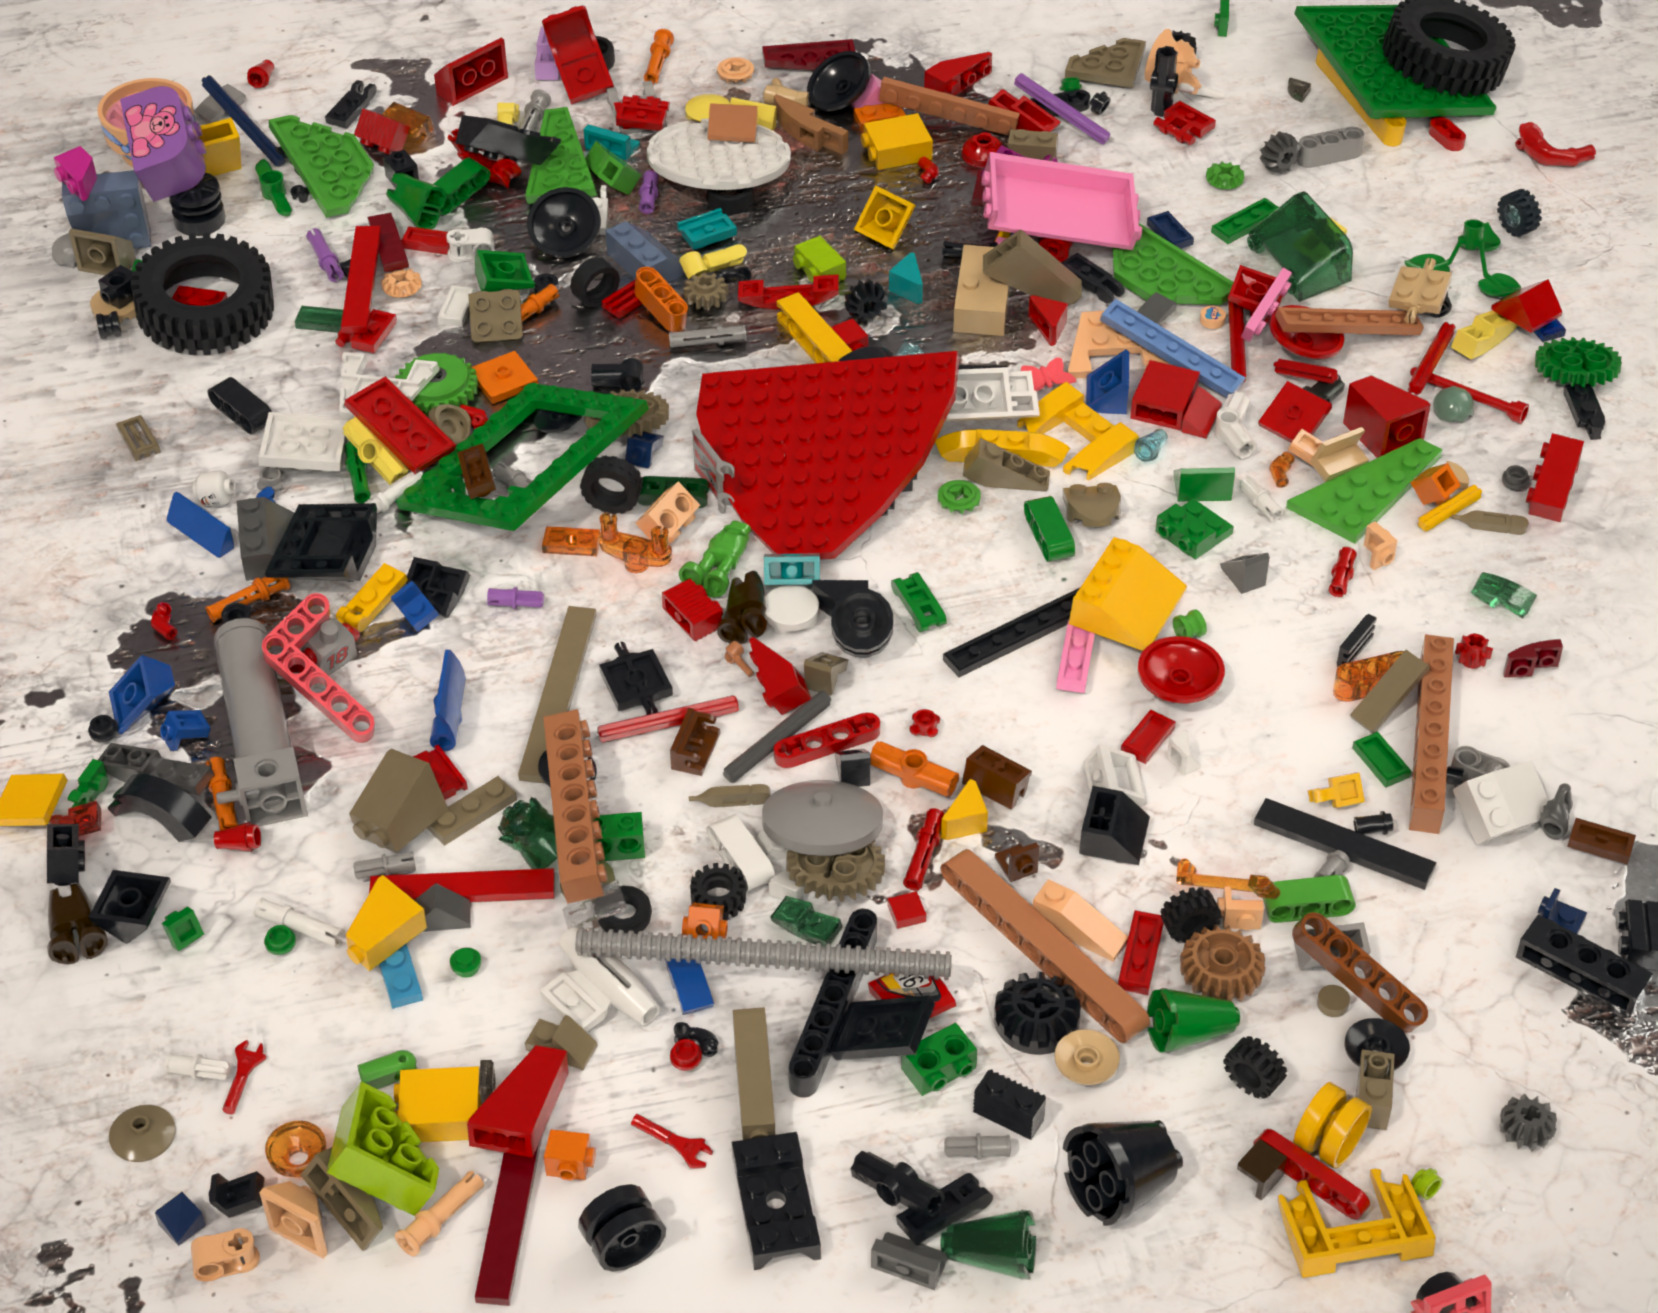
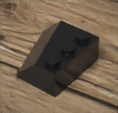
M462 115L455 143L464 146V151L474 154H478V151L484 152L483 157L497 160L500 157L513 160L516 164L520 162L541 165L558 147L561 139L540 136L541 133L519 128L518 130L517 126L490 118Z

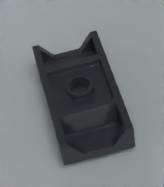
M797 1131L731 1142L732 1158L754 1270L762 1269L773 1257L802 1253L813 1260H820L821 1243L816 1219L812 1212ZM772 1199H781L785 1202L781 1208L777 1209L767 1205Z

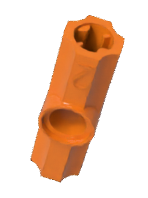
M877 741L872 747L870 765L900 777L904 786L912 789L924 787L946 797H951L959 781V773L928 761L926 754L921 750L910 749L904 751L882 741Z

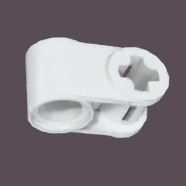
M487 228L454 229L447 233L446 239L450 246L447 254L448 258L453 262L475 260L477 250L495 251L493 233Z

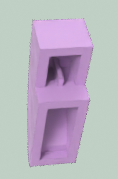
M541 26L536 44L535 77L536 80H559L560 74L548 45L544 28Z

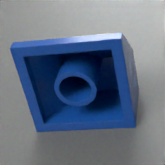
M141 655L110 689L109 697L114 720L118 725V733L123 734L156 707L166 695L172 692L175 682L170 665Z

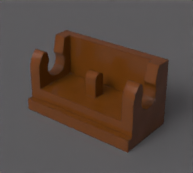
M688 708L670 749L672 770L699 776L703 775L720 736V728L708 726L704 722L715 724L716 717Z
M982 745L966 758L962 784L966 785L970 779L976 781L982 795L1012 810L1016 806L1018 795L1024 797L1032 771Z

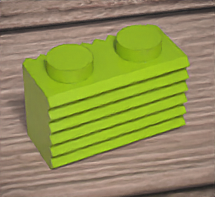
M821 235L794 246V265L797 269H802L806 273L810 282L813 283V276L839 274V282L846 279L845 259L832 249V246L829 243L827 244Z

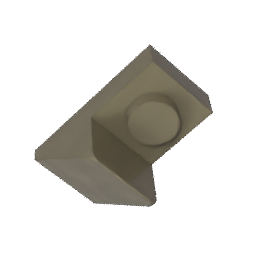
M824 652L805 659L804 674L808 689L816 692L825 691L827 695H833L837 676L847 670L849 659Z
M568 1015L564 1016L559 1025L539 1019L525 1042L527 1051H531L536 1045L566 1050L568 1065L580 1070L585 1069L598 1046L597 1042Z

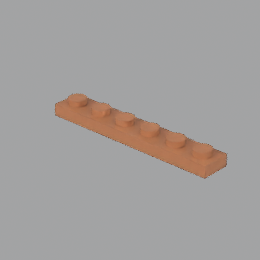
M884 77L881 82L879 101L1007 136L1010 134V129L1017 130L1020 113Z
M1278 307L1275 313V317L1283 332L1391 334L1407 336L1421 335L1424 328L1418 316H1416L1413 324H1410V322L1407 324L1404 321L1407 311Z

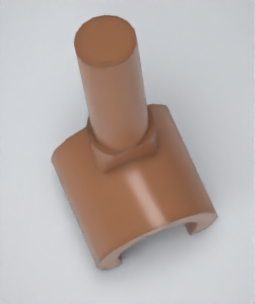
M737 641L731 642L726 647L725 660L730 664L735 662L748 677L753 676L754 672L741 658L744 654L742 645Z

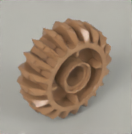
M1216 924L1213 931L1204 927L1201 934L1194 932L1191 940H1186L1183 952L1180 955V972L1184 976L1185 985H1192L1193 993L1202 992L1203 996L1229 1001L1236 998L1242 1002L1245 995L1252 996L1255 989H1259L1262 977L1265 975L1264 953L1261 952L1260 943H1253L1252 935L1244 937L1242 929L1237 932L1231 931L1229 925L1225 930H1220Z

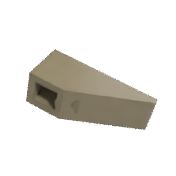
M980 438L965 457L963 477L985 487L1046 492L1049 488L1050 471Z

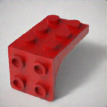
M575 6L562 13L549 15L542 20L548 45L571 105L606 93L607 88L614 87L596 40L586 6Z

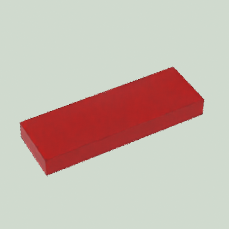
M1134 910L1118 979V985L1125 991L1143 995L1149 994L1164 926L1162 918L1158 914Z

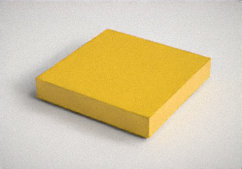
M65 774L11 775L0 797V826L47 825L67 784L68 779Z

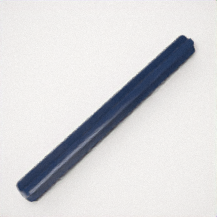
M211 75L203 77L201 81L205 90L232 117L266 157L277 167L281 164L284 165L286 162L285 157L278 154L275 150L276 145Z

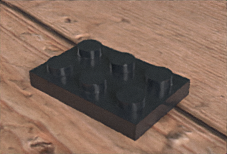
M929 995L850 1002L830 1054L835 1060L915 1055L935 1002Z

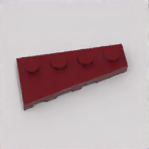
M853 39L762 46L765 67L815 70L824 60L834 54L844 51H855Z

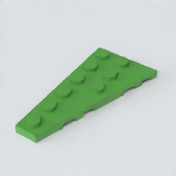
M568 107L546 109L541 124L540 136L556 137L561 139V142L541 165L532 164L525 195L527 204H534L544 193L561 187L579 189L590 197L598 196Z
M1419 438L1287 500L1286 508L1356 544L1366 534L1367 525L1375 521L1377 522L1412 487L1410 482L1426 469L1431 468L1441 458L1443 449Z

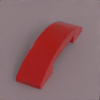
M839 274L813 276V284L765 287L764 279L739 281L738 301L764 309H780L777 307V300L799 292L811 306L817 305L839 294Z

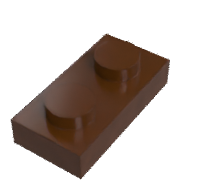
M1576 818L1567 847L1628 865L1636 835Z

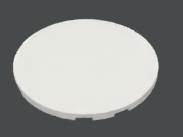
M709 118L701 119V123L689 124V121H684L668 126L657 132L649 140V146L647 147L648 163L659 175L682 185L712 190L743 189L768 183L781 176L788 169L791 159L790 147L782 141V137L761 125L757 127L755 142L708 140Z

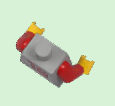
M339 616L330 621L323 622L321 629L301 647L300 651L329 676L357 657L355 641L359 639L360 632L356 627L345 623ZM296 664L291 666L289 670L292 673L299 674L305 668L302 665Z

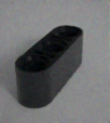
M228 377L207 390L212 404L248 434H254L266 426L268 413L272 412L269 406L233 377Z

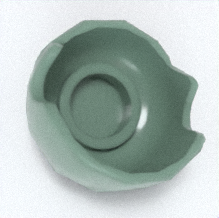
M1451 386L1442 389L1434 398V413L1440 420L1464 423L1469 415L1473 417L1474 402L1472 396L1463 388Z

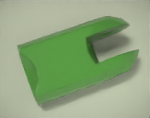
M399 1050L361 1063L357 1067L361 1081L378 1089L400 1081V1070L417 1069V1062L413 1053L407 1050Z

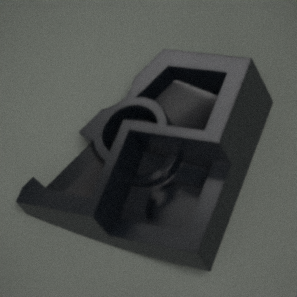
M413 557L407 574L408 581L406 584L413 581L432 606L443 617L448 618L459 603L471 575L466 570L446 567L437 561Z

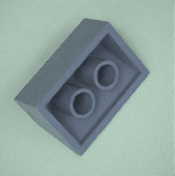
M627 221L605 230L607 254L634 279H636L637 270L641 267L654 268L667 282L685 275L679 259L648 231Z

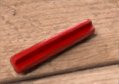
M1278 359L1273 364L1277 374L1333 384L1339 378L1337 375L1338 371L1334 368L1286 359Z

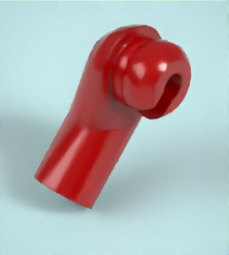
M926 156L921 157L918 161V166L924 172L920 175V178L926 184H930L933 179H937L939 168Z

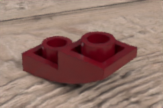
M1561 639L1531 643L1508 653L1503 671L1504 678L1533 676L1534 668L1558 667L1563 650Z

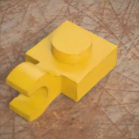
M1358 772L1328 778L1329 787L1307 790L1309 802L1319 803L1332 800V805L1335 808L1365 802L1361 777Z

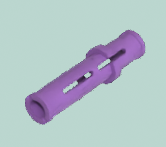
M313 228L315 233L313 235L311 230H309L306 238L319 259V266L326 272L330 281L337 282L334 275H337L339 280H341L344 276L343 270L338 265L339 260L336 254L331 252L322 232L317 228Z

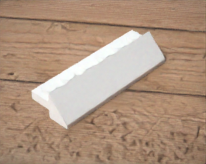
M1008 367L958 369L956 400L945 421L1039 417L1037 391H1034L1032 371L1008 372Z

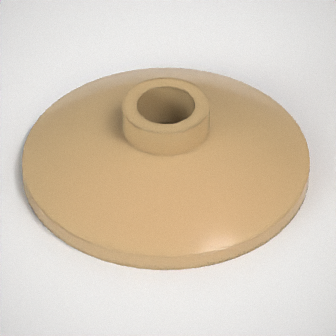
M1083 1029L1070 1032L1058 1042L1055 1049V1063L1058 1070L1067 1079L1078 1084L1095 1085L1105 1082L1115 1074L1119 1066L1120 1056L1116 1044L1108 1036L1095 1030Z

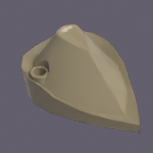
M451 404L435 406L429 411L428 418L456 445L468 438L471 429V419L464 409Z

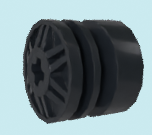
M205 173L201 181L193 188L169 196L175 227L182 234L196 233V236H203V233L212 234L225 223L226 215L221 201L220 185L216 177Z

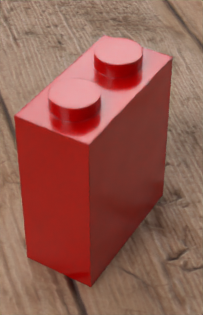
M1150 360L1132 398L1130 419L1181 431L1183 417L1199 386L1200 372Z

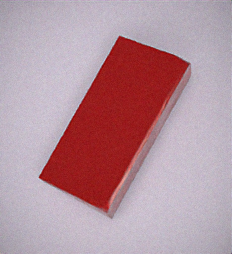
M1198 386L1183 417L1181 432L1207 439L1217 418V412L1222 407V402Z

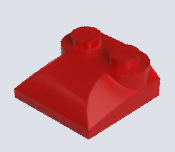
M1240 265L1228 300L1249 310L1252 317L1277 277ZM1281 295L1278 297L1276 301L1279 303V305L1283 297ZM1267 315L1264 322L1268 324L1271 316Z

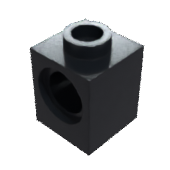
M119 265L98 280L100 296L104 302L122 309L133 301L131 288L133 271Z

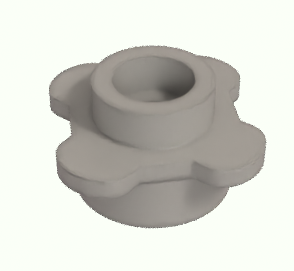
M263 468L259 473L260 481L257 482V488L263 490L266 487H272L274 491L281 490L283 488L282 482L287 477L286 473L279 468Z

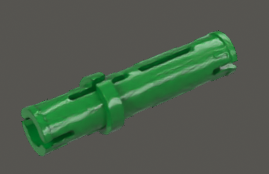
M348 442L344 449L347 457L345 465L347 471L350 472L354 500L357 503H365L371 496L365 471L367 463L361 461L357 448L351 442Z

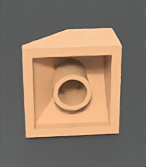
M291 1181L264 1187L259 1193L269 1229L324 1259L328 1253L318 1196L311 1188L304 1185L300 1187Z

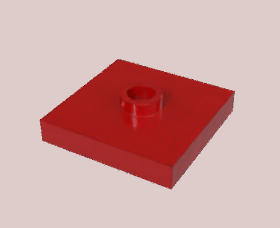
M1287 381L1262 415L1258 424L1260 427L1292 443L1301 429L1313 435L1333 407L1330 402Z

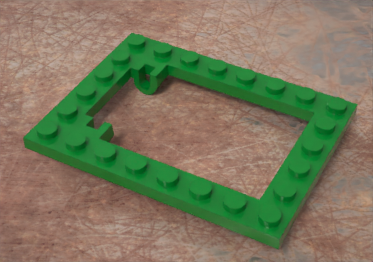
M527 384L519 394L509 399L504 407L498 412L493 413L483 426L476 428L467 439L458 443L455 451L442 457L437 465L421 476L420 480L406 488L404 493L395 500L397 506L401 510L515 531L649 410L647 401L633 397L556 387L554 385ZM536 409L601 419L594 427L588 429L586 434L577 442L571 444L569 449L559 458L553 460L552 464L542 473L538 474L527 487L510 486L507 489L508 497L499 496L495 500L480 497L470 499L469 495H466V485L460 476L462 470L457 452L482 443L486 452H488Z

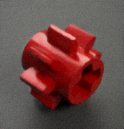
M1476 633L1469 634L1468 636L1463 635L1461 643H1457L1455 654L1460 655L1459 663L1471 669L1480 666L1485 667L1486 661L1491 659L1493 648L1488 647L1489 640Z

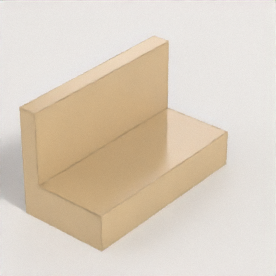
M1362 427L1321 443L1310 463L1325 482L1368 463L1369 459L1357 445L1365 432Z

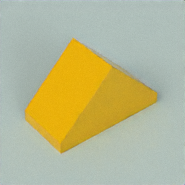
M972 779L968 781L943 816L941 824L942 839L950 840L987 832L988 811L976 781Z

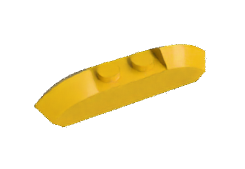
M966 429L944 435L935 441L941 456L950 462H964L965 457L980 438L994 443L1013 454H1017L1032 463L1045 467H1055L1062 463L1070 450L1068 445L1053 437L1041 433Z

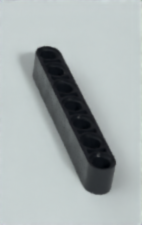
M857 909L850 915L839 944H841V948H846V945L856 948L859 945L861 949L871 946V950H874L877 942V916L869 909ZM830 969L826 973L789 1062V1088L795 1096L806 1098L812 1096L817 1091L831 1057L830 1050L849 1004L853 1002L864 971H859V974L849 971V974H846L845 970L835 973L834 969Z

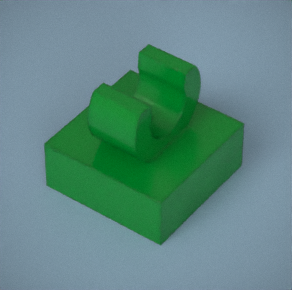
M188 906L179 912L173 911L164 917L166 921L162 925L172 947L177 951L182 950L204 935L194 910Z

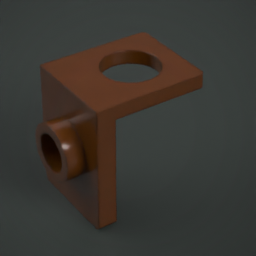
M1037 842L1025 847L1019 844L995 853V859L1009 881L1013 882L1038 872L1040 847ZM1008 857H1009V865H1008L1007 862H1006V859H1007Z

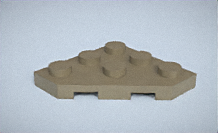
M1122 38L1116 40V44L1110 47L1102 45L1091 49L1089 54L1082 57L1078 54L1071 56L1065 69V78L1078 77L1080 81L1133 88L1146 49V41Z

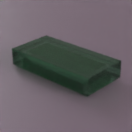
M302 305L295 319L296 329L338 333L341 329L343 310Z

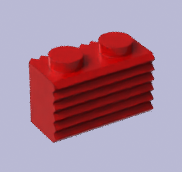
M362 108L354 135L361 138L360 143L373 147L374 144L379 145V151L390 155L392 151L402 150L404 143H406L405 139H407L410 126Z
M689 578L662 592L663 609L694 641L702 639L703 636L706 637L707 634L717 630L718 623L722 620L723 610L717 601H711L710 597L708 598L702 585H696Z

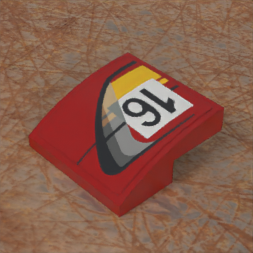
M889 973V976H882L868 982L869 992L876 1000L929 995L935 1002L930 1018L957 1006L954 997L940 977L938 980L934 979V976L924 979V975H919V978L909 975L906 978L904 974H899V977H895L894 973Z

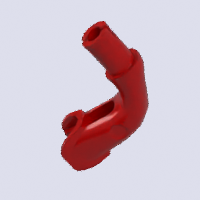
M1527 122L1519 126L1521 138H1518L1515 146L1520 150H1524L1533 160L1540 164L1574 167L1580 162L1595 159L1596 149L1592 144L1580 148L1556 149L1545 140L1541 128L1535 123Z
M459 129L453 130L451 132L452 135H448L447 138L458 151L457 155L460 159L472 158L489 169L490 179L488 182L500 184L508 189L510 180L521 174V169L513 160L499 159L496 161L483 157L479 151L478 154L464 151V146L455 143Z

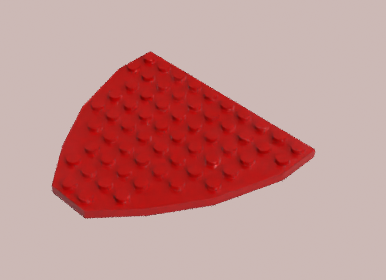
M958 351L702 373L696 411L701 434L720 459L734 466V478H731L730 474H724L723 492L731 495L735 500L732 502V499L728 498L741 521L751 527V532L773 554L820 553V560L835 559L885 513L924 465L956 400L959 355Z

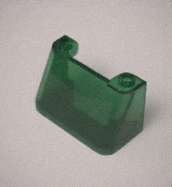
M1305 191L1294 194L1249 232L1247 243L1252 251L1260 254L1266 248L1282 268L1292 272L1288 281L1292 285L1288 293L1293 294L1299 302L1352 281L1353 248L1349 238Z

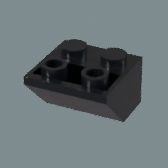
M1092 786L1081 830L1079 854L1139 865L1150 816L1123 791Z

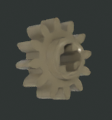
M704 272L699 277L692 275V281H685L684 298L687 299L688 305L696 303V309L704 307L710 310L712 306L719 308L720 301H727L728 284H725L724 278L716 279L715 273L706 275Z

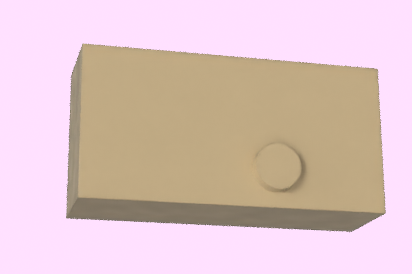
M963 246L954 306L953 332L1004 336L1010 286L983 273V255L994 247Z

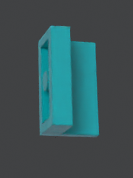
M587 124L583 129L585 149L588 150L592 148L595 141H598L620 159L627 161L640 146V141L631 139L628 135Z

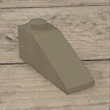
M331 1147L317 1153L300 1176L363 1251L369 1247L380 1233L383 1225L372 1195L326 1173L332 1150Z

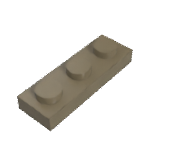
M497 776L448 806L449 810L427 827V829L445 846L517 801L516 792Z

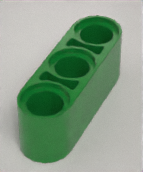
M466 158L433 183V185L444 189L447 199L441 210L432 209L439 212L442 216L452 212L486 185L490 179L489 169L472 158Z
M1047 496L1025 501V518L1045 560L1050 562L1074 557V539L1054 498Z

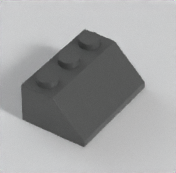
M265 497L237 500L240 553L246 581L254 580L257 577L261 579L266 576L265 572L294 512Z

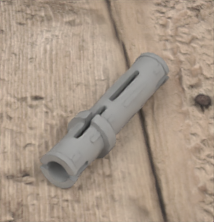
M745 324L730 327L717 325V328L669 332L670 349L719 343L720 346L724 345V342L747 341Z

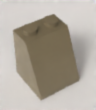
M391 748L386 752L349 815L354 824L353 831L361 840H368L380 848H386L397 853L449 809L430 764Z

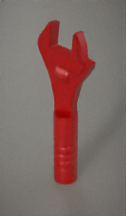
M245 1040L235 1048L237 1072L222 1108L224 1113L231 1115L235 1113L249 1074L267 1058L263 1054L262 1043H260L256 1052L246 1050L249 1045L248 1040Z
M635 1114L631 1121V1125L673 1147L690 1168L706 1167L705 1162L696 1159L700 1151L709 1155L713 1154V1151L705 1144V1139L703 1138L689 1139L678 1136L639 1114Z

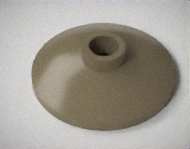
M139 1105L132 1107L120 1114L113 1122L109 1131L110 1146L113 1152L124 1160L131 1162L152 1160L163 1154L172 1144L176 1134L175 1122L171 1114L159 1106Z

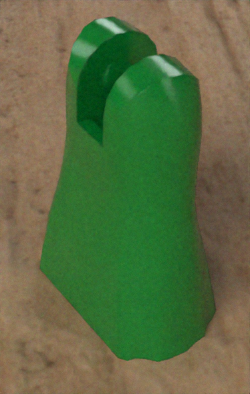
M393 174L391 181L397 184L395 190L387 189L386 196L404 213L415 227L434 229L438 223L440 213L432 208L441 210L444 207L447 199L444 189L416 179L408 174Z

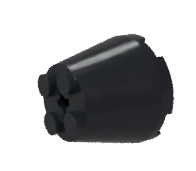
M1160 1120L1087 1123L1069 1131L1062 1148L1067 1152L1069 1171L1064 1172L1073 1199L1087 1217L1095 1216L1103 1222V1226H1109L1125 1220L1172 1184L1176 1179L1178 1169L1183 1166L1182 1155L1175 1149L1167 1134L1165 1124Z

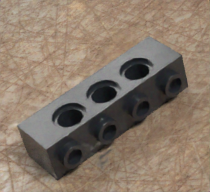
M1539 914L1521 937L1515 957L1629 1017L1632 1016L1646 995L1654 974L1642 966L1622 958L1613 951L1605 949Z

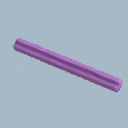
M1020 73L1015 78V86L1099 143L1105 144L1110 139V132L1023 73Z

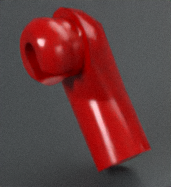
M464 404L460 406L470 416L474 429L483 426L488 420L485 410Z
M160 602L153 611L151 626L167 640H173L177 636L178 631L170 624L172 607L168 603Z

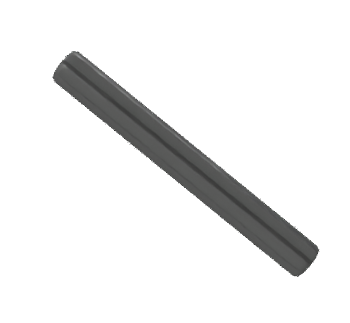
M825 691L818 692L811 700L803 704L724 768L723 776L731 783L737 781L773 752L774 745L778 741L794 735L830 706L831 697Z

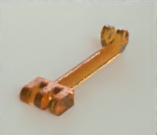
M1181 859L1178 863L1176 881L1179 885L1224 889V886H1231V890L1254 892L1260 898L1276 899L1280 896V889L1267 876L1250 874L1249 879L1202 875L1196 874V867L1188 859Z

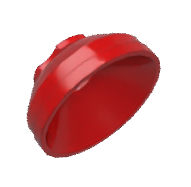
M982 132L969 138L963 144L962 158L968 165L985 168L989 153H996L1000 146L1004 145L990 133Z

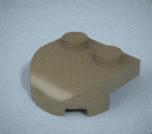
M1099 483L1097 486L1086 487L1082 484H1074L1070 488H1063L1067 520L1071 523L1079 519L1083 521V526L1101 527L1110 525L1114 517L1120 520L1121 495L1116 485Z

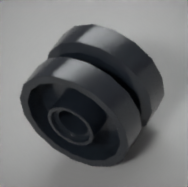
M855 589L845 593L836 601L831 612L832 635L836 645L844 653L853 657L868 658L879 654L889 644L893 635V611L889 602L880 593L870 589ZM860 621H865L868 626L859 627L857 624Z
M633 1184L620 1185L605 1191L593 1199L583 1210L578 1220V1229L586 1242L592 1247V1252L604 1270L611 1272L626 1270L638 1265L650 1257L660 1247L666 1237V1227L657 1212L652 1209V1204L640 1186Z

